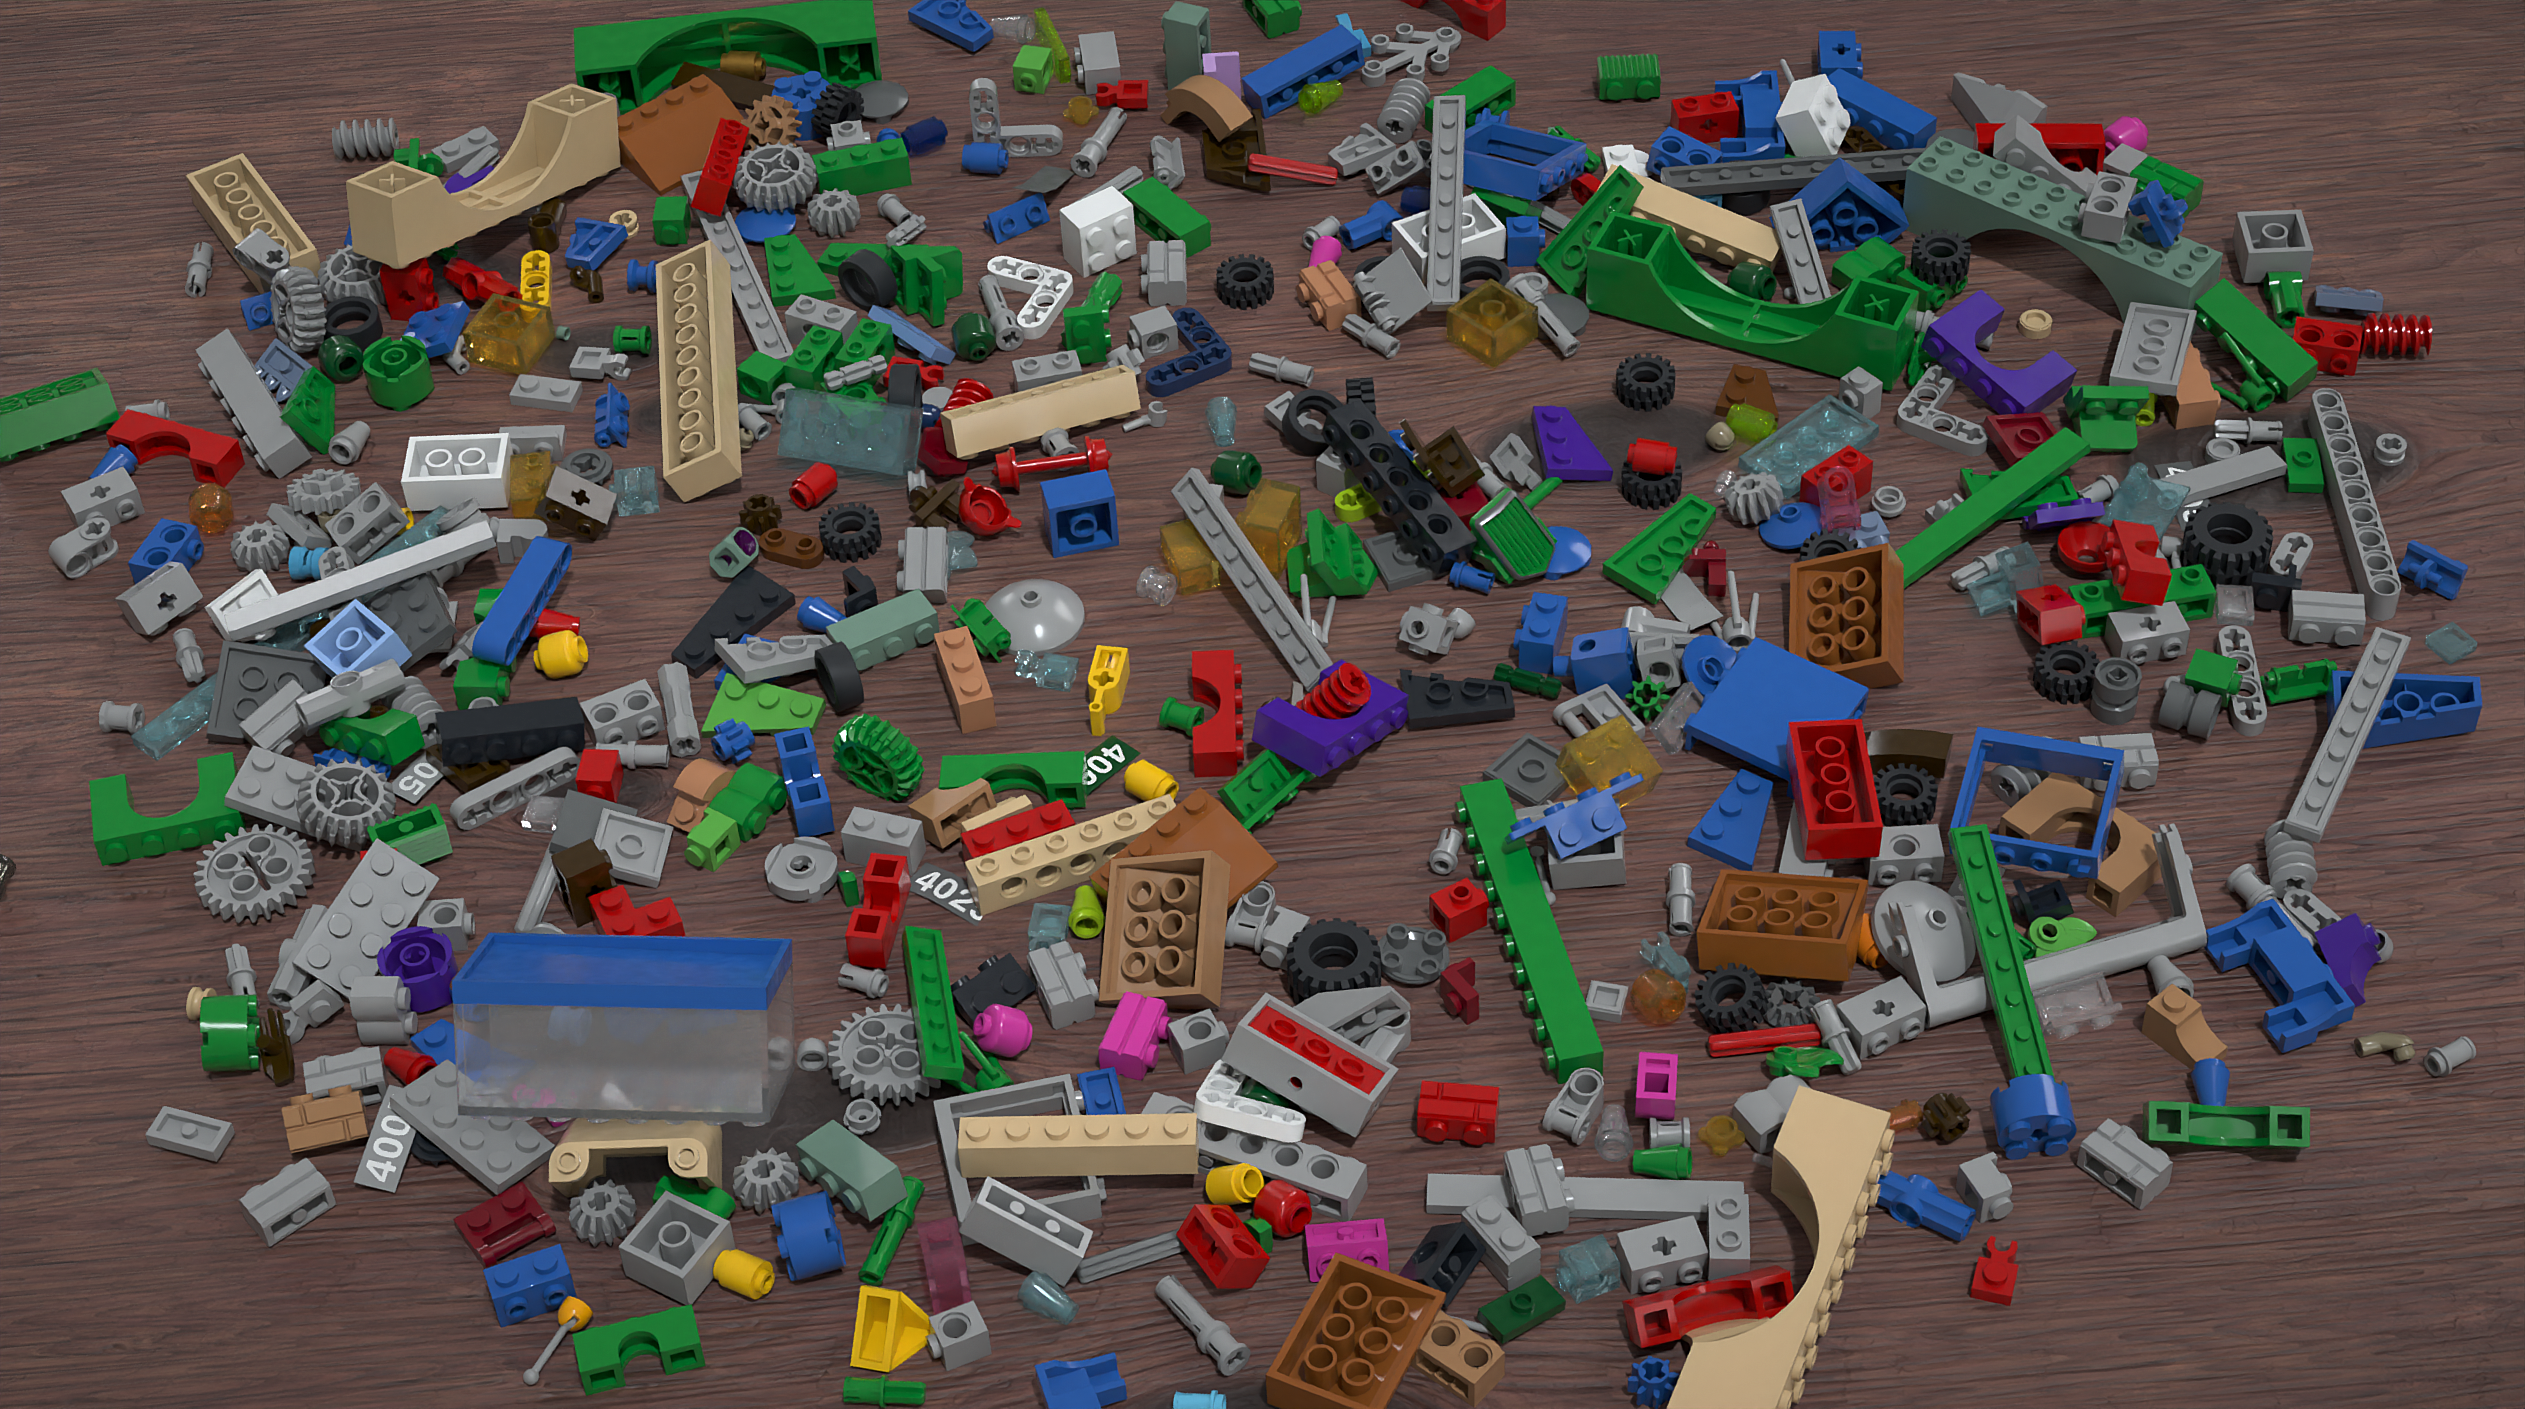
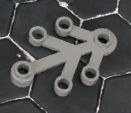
M1402 23L1396 27V39L1399 42H1389V37L1383 34L1375 35L1371 39L1373 52L1378 54L1386 52L1400 54L1383 62L1378 60L1367 61L1362 68V82L1369 87H1379L1386 82V72L1410 61H1413V63L1407 66V78L1423 81L1425 78L1424 66L1427 54L1434 50L1437 52L1431 56V68L1435 71H1445L1449 68V53L1455 52L1461 43V34L1451 27H1441L1435 32L1413 31L1412 25ZM1418 41V42H1424V43H1422V44H1413V43H1406V42Z

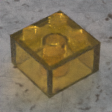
M1489 279L1446 309L1447 339L1493 368L1538 337V306L1493 279Z
M495 293L492 294L462 332L469 362L525 375L556 336L549 306Z
M1261 478L1256 489L1250 491L1247 498V506L1244 512L1238 513L1235 522L1275 580L1280 579L1287 566L1288 550L1297 546L1302 537L1300 486Z
M1623 714L1566 743L1555 763L1576 795L1593 787H1596L1598 792L1610 788L1609 780L1626 772H1629L1631 777L1641 773L1644 781L1633 788L1613 796V799L1619 798L1620 808L1651 792L1663 772Z

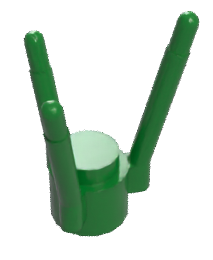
M2224 332L2222 338L2243 366L2242 371L2248 379L2240 386V397L2211 382L2214 391L2217 390L2221 396L2235 402L2243 410L2249 407L2256 412L2266 409L2274 400V391L2256 373L2228 333Z
M962 1031L959 1033L961 1040L983 1067L975 1078L977 1089L962 1081L945 1079L943 1080L944 1082L966 1094L1015 1085L993 1053L983 1050L981 1052L966 1032Z

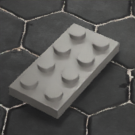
M2130 302L2110 373L2109 386H2148L2149 393L2159 396H2176L2197 311Z
M253 745L225 796L224 806L316 837V832L307 833L305 823L300 822L296 807L298 787L301 781H304L307 771L314 772L316 767ZM365 838V842L361 847L354 841L350 842L347 848L360 852L363 850L368 839ZM336 841L335 843L344 846L343 842Z
M376 838L292 964L349 999L354 976L376 975L379 970L377 964L379 950L382 946L383 950L391 942V936L409 926L440 878Z
M448 1059L390 1097L389 1107L496 1195L549 1160L555 1149L553 1143Z

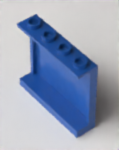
M1755 637L1747 648L1742 647L1740 649L1734 666L1730 670L1725 669L1723 671L1717 688L1713 692L1708 691L1697 714L1691 713L1683 729L1687 733L1685 749L1690 751L1698 739L1788 780L1786 796L1794 799L1786 757L1789 722L1860 719L1865 713L1869 688Z

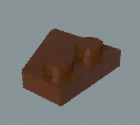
M1734 364L1716 404L1715 415L1777 428L1779 414L1766 370Z

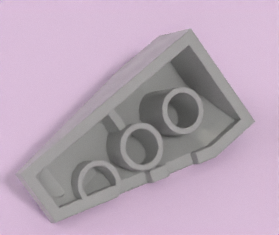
M1959 72L1954 74L1951 100L1974 131L1975 123H2007L2016 115H2019L2028 123H2046L2048 106L2026 91L2018 89L2013 92L2006 90L2005 85L1996 84L1992 86L1977 77Z

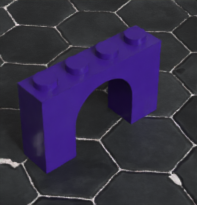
M1979 290L1928 326L1921 347L2000 415L2042 411L2069 391L2077 373V369L2054 350L2031 366L2021 370H2006L1987 362L1978 352L1976 344L1997 331L2005 309L1983 290Z
M1339 660L1321 671L1318 685H1321L1324 679L1329 678L1331 673L1347 662ZM1363 671L1371 686V696L1369 701L1352 713L1350 717L1345 719L1320 718L1278 697L1256 711L1252 741L1321 777L1330 770L1339 767L1354 755L1360 754L1368 746L1380 741L1390 732L1401 728L1408 717V710L1406 708L1409 695Z

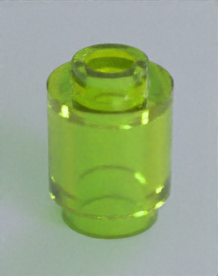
M1745 403L1742 405L1734 404L1726 418V424L1732 429L1734 435L1760 445L1765 444L1767 440L1771 441L1778 428V423L1775 422V415L1773 413Z

